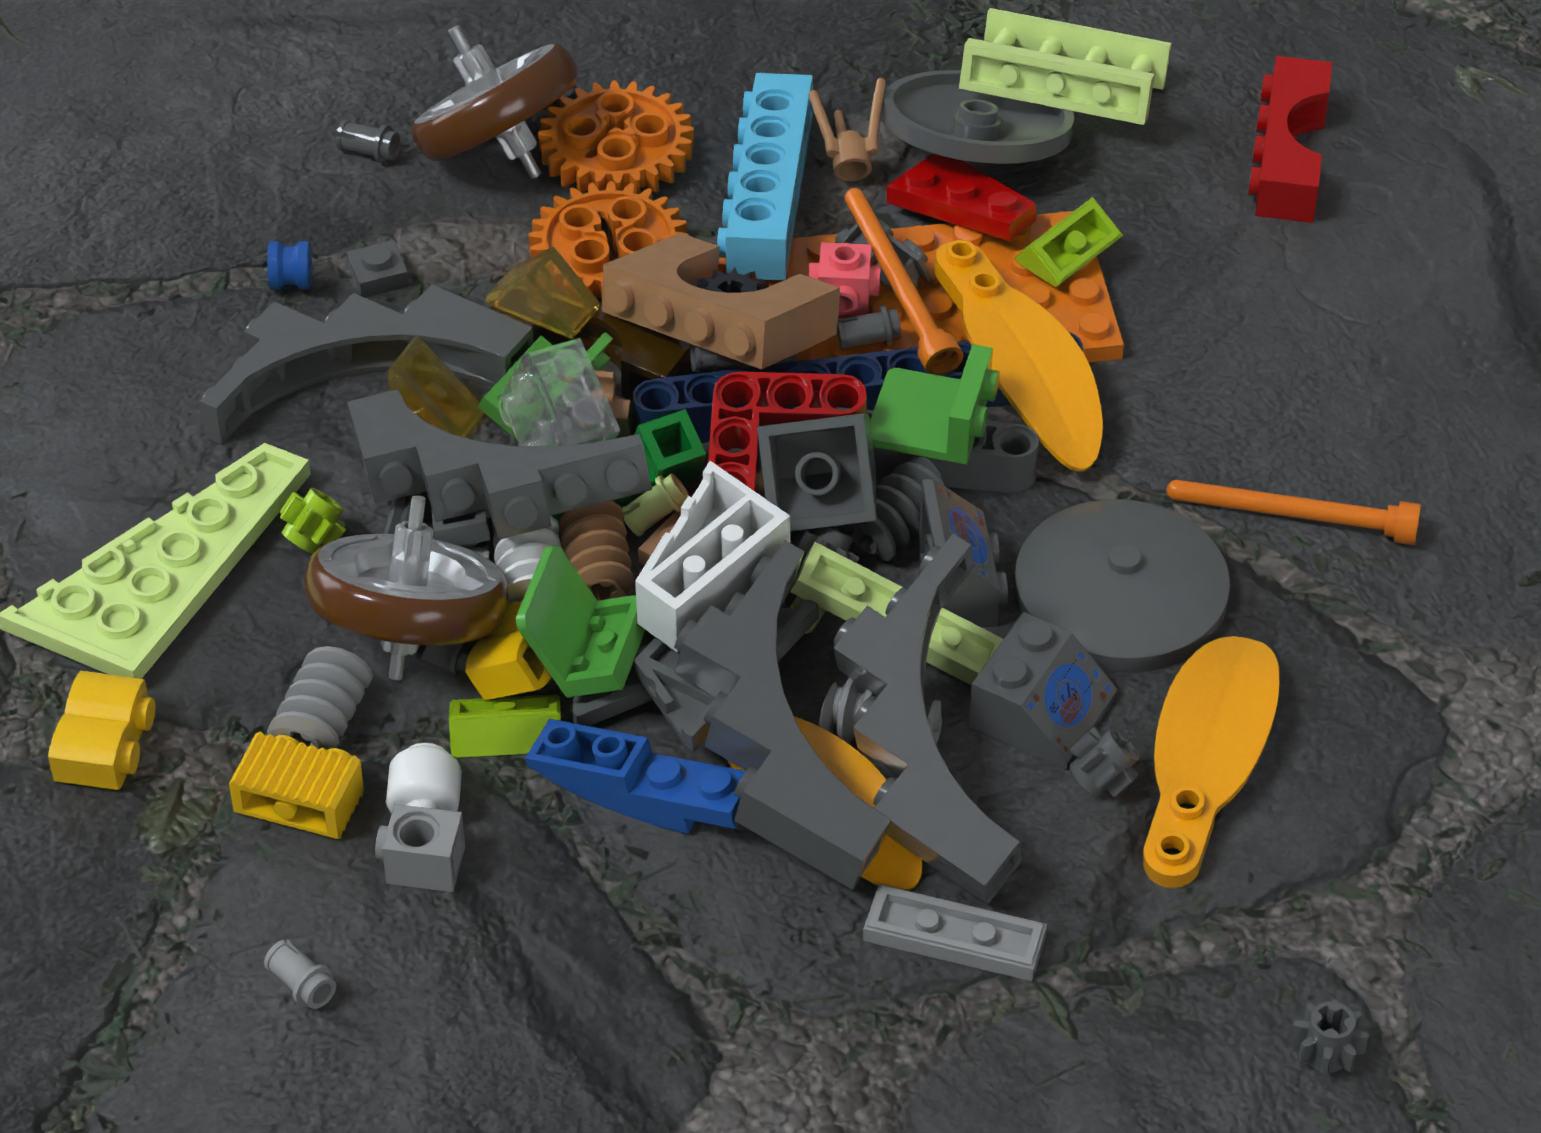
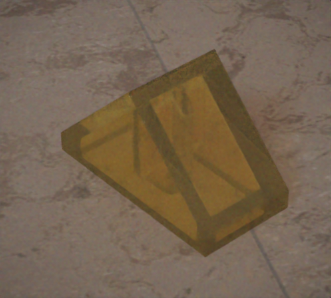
M554 246L514 265L486 295V304L571 339L599 309L597 298Z
M419 336L412 339L387 371L389 391L398 389L407 407L425 422L450 434L466 438L484 414L477 407L479 405L478 400Z

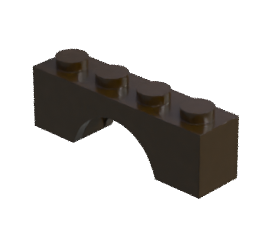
M522 272L489 308L533 327L534 342L542 336L559 351H588L601 335L606 332L613 340L604 353L611 358L610 361L621 372L622 397L632 401L633 391L644 381L696 374L691 367L690 343L602 312V303Z

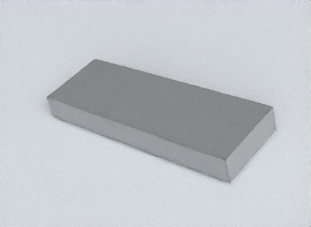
M879 884L863 928V941L1032 981L1045 941L1047 924Z

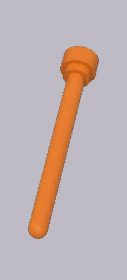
M858 188L849 189L845 194V202L868 244L871 245V250L920 338L917 355L928 374L939 376L950 373L963 360V352L952 334L937 328L864 193Z
M1173 480L1166 488L1168 497L1176 501L1383 530L1384 536L1394 537V543L1415 546L1421 509V504L1400 501L1399 506L1388 505V510L1183 480Z

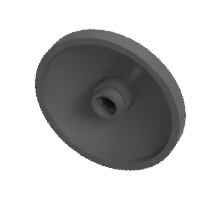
M939 70L909 75L892 83L884 93L882 120L889 131L912 146L944 157L993 164L1031 162L1060 153L1069 145L1072 138L1074 125L1073 111L959 89L961 70Z
M1106 499L1077 504L1059 511L1044 520L1029 534L1020 549L1016 562L1014 583L1015 600L1020 614L1023 612L1072 632L1102 670L1113 672L1152 671L1177 664L1191 657L1203 645L1210 642L1221 627L1226 615L1230 591V578L1225 559L1214 541L1200 527L1184 516L1161 506L1123 499Z

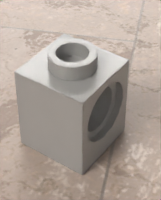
M394 804L389 825H381L379 827L375 844V857L377 860H383L386 884L454 892L465 851L462 812Z

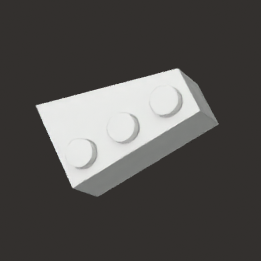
M709 461L703 471V480L692 497L688 496L681 506V516L671 532H665L635 581L637 624L678 653L679 650L674 648L675 642L681 630L690 619L698 622L710 605L724 612L737 592L746 595L752 586L749 583L750 577L760 559L765 554L773 558L785 540L790 543V515Z

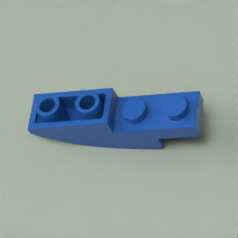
M549 719L525 757L528 767L570 792L606 809L658 827L689 834L696 821L733 829L738 824L734 819L741 799L735 796L734 792L745 771L655 754L652 752L648 737Z

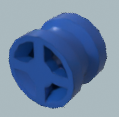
M269 241L267 273L270 290H282L286 285H295L300 290H311L313 264L310 241H298L295 246H284L280 241Z

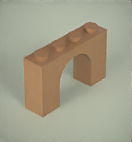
M682 233L610 261L603 266L602 312L759 369L767 368L837 335L840 287L797 274L770 287L752 292L726 293L698 288V279H710L714 269L718 270L720 246Z

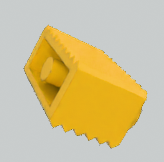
M261 731L255 734L229 782L233 812L335 839H341L342 832L346 829L347 822H350L355 805H358L359 798L363 796L364 791L361 761L355 755L351 756L346 751L338 748L326 750L325 748L317 749L314 745L308 747L303 742L299 743L290 736L277 735L274 737L272 734L266 736Z

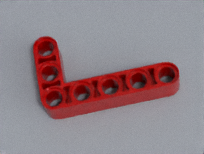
M728 373L716 382L713 391L708 463L709 461L713 462L758 493L760 448L757 427L867 414L865 386L854 376L845 374ZM734 404H744V405H745L744 407H739V408L730 407V406H732V405H734ZM788 405L799 406V407H797V408H795V409H785V408H783V407L788 406ZM843 406L851 408L843 411L836 410V408ZM734 448L743 449V451L737 453L727 452Z

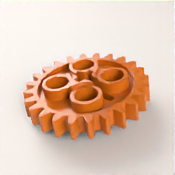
M612 80L610 88L604 90L595 82L590 93H586L580 88H575L574 100L561 96L559 98L560 108L549 106L547 108L548 118H542L540 121L541 131L538 132L542 165H549V175L551 177L561 175V186L566 187L576 182L577 190L582 194L588 190L589 183H594L598 190L601 191L606 190L609 181H613L616 190L623 191L629 183H633L634 193L640 194L641 188L645 186L654 192H658L659 180L670 184L674 183V172L684 173L686 171V161L692 160L694 127H691L690 114H683V104L681 102L671 104L670 93L655 97V86L652 85L643 92L637 91V83L635 81H632L626 89H620L616 80Z
M609 181L606 190L601 191L598 190L594 183H589L588 193L582 194L575 188H570L569 200L554 196V208L545 206L540 208L541 219L532 220V232L528 235L531 266L537 267V278L540 280L548 279L555 286L564 287L568 291L582 294L584 297L591 299L595 297L602 299L603 266L610 262L608 239L606 233L601 229V218H604L606 221L610 249L612 254L616 256V259L679 233L689 236L687 234L686 220H680V209L678 207L668 209L667 197L664 196L652 201V189L648 188L640 194L634 193V184L629 183L623 191L616 190L613 181Z

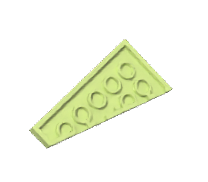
M263 443L215 474L216 482L195 496L187 492L173 501V510L161 518L153 521L148 517L82 559V568L58 583L51 579L37 588L38 597L21 608L17 609L11 605L0 612V629L106 674L142 679L278 515L292 492H297L311 475L309 460Z

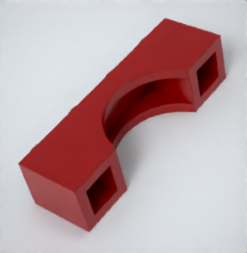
M1276 56L1273 75L1264 74L1260 102L1269 103V105L1260 104L1256 133H1265V136L1256 135L1252 164H1259L1261 167L1252 166L1248 195L1257 196L1255 216L1313 223L1322 154L1304 147L1294 137L1308 131L1324 129L1333 62Z

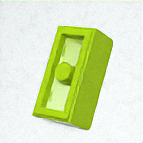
M1092 197L1028 245L1014 259L1027 270L1057 287L1120 239L1123 234Z
M553 694L500 697L485 701L483 698L452 700L449 706L450 749L452 756L460 758L528 754L548 720L561 721L560 696Z

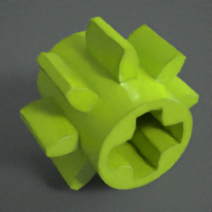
M310 488L304 498L293 491L280 510L282 514L280 518L288 522L281 532L293 544L313 554L321 544L324 545L327 542L341 538L347 530L344 528L345 523L339 520L344 508L333 498L318 489Z

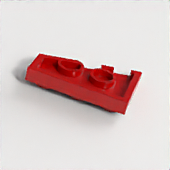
M934 153L886 186L888 204L1008 241L1012 240L1036 221V203L962 160Z

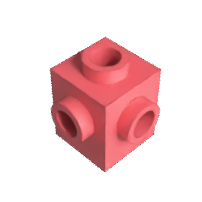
M821 242L819 263H809V277L840 287V296L845 297L839 298L838 318L843 319L868 314L869 296H879L880 266L871 265V245Z

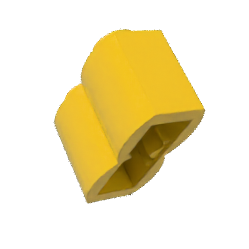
M523 600L508 603L507 611L501 624L488 637L479 640L468 655L465 672L484 701L539 690L552 677L517 628L516 615Z
M80 671L77 674L68 695L65 713L56 726L49 748L48 760L54 781L119 790L124 783L126 775L136 772L140 758V744L138 741L143 730L149 731L151 729L156 709L155 699L148 696L145 679Z

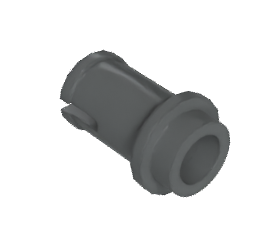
M343 120L337 129L339 132L355 136V139L336 136V147L340 151H351L374 156L375 161L379 163H384L387 159L394 160L398 155L401 141L400 134L394 132L389 125H382L380 128Z
M880 306L879 312L843 319L838 318L837 338L841 351L847 350V348L885 341L886 346L893 344V340L901 339L902 337L896 308L887 310L886 306Z

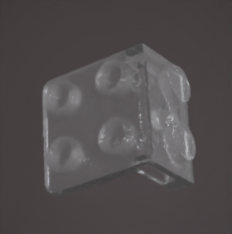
M580 338L523 354L501 391L498 400L500 416L506 426L512 427L519 443L518 446H565L587 442L595 443L615 439L621 431Z

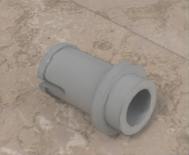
M287 939V942L284 940L277 942L267 952L264 960L265 968L270 973L275 974L293 991V1000L301 1007L317 1009L331 1000L336 991V982L333 980V972L326 965H316L290 939Z

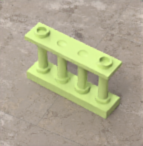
M989 8L984 41L969 38L964 45L959 89L1145 125L1149 114L1152 89L1163 90L1165 87L1172 43Z

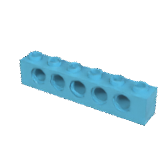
M756 73L753 91L744 92L743 117L739 118L738 144L734 145L733 171H730L728 176V199H724L723 228L719 227L717 245L720 246L719 258H726V274L731 273L735 267L738 274L742 275L755 271L757 279L786 280L813 118V107L809 98V92L813 90V75Z

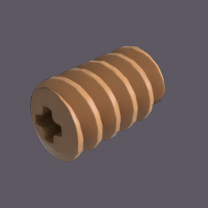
M611 500L566 511L559 520L558 534L561 539V548L597 601L625 597L633 588L634 576L631 572L632 563L628 555L627 531L623 523L624 513L621 506Z

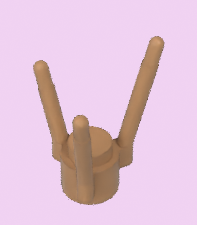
M878 78L876 81L866 138H863V135L858 131H847L841 110L834 112L837 136L834 137L817 91L811 90L809 92L813 111L825 141L826 155L832 158L834 175L840 180L859 181L866 178L872 171L870 157L879 154L878 133L885 90V80L883 78Z

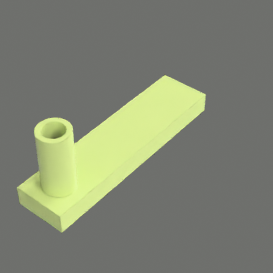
M814 542L791 589V593L797 595L790 608L799 609L801 599L812 600L818 603L819 619L805 633L808 634L815 629L826 611L847 621L851 617L857 619L868 605L886 617L885 612L888 603L902 586ZM941 608L931 636L926 662L971 685L1003 639Z

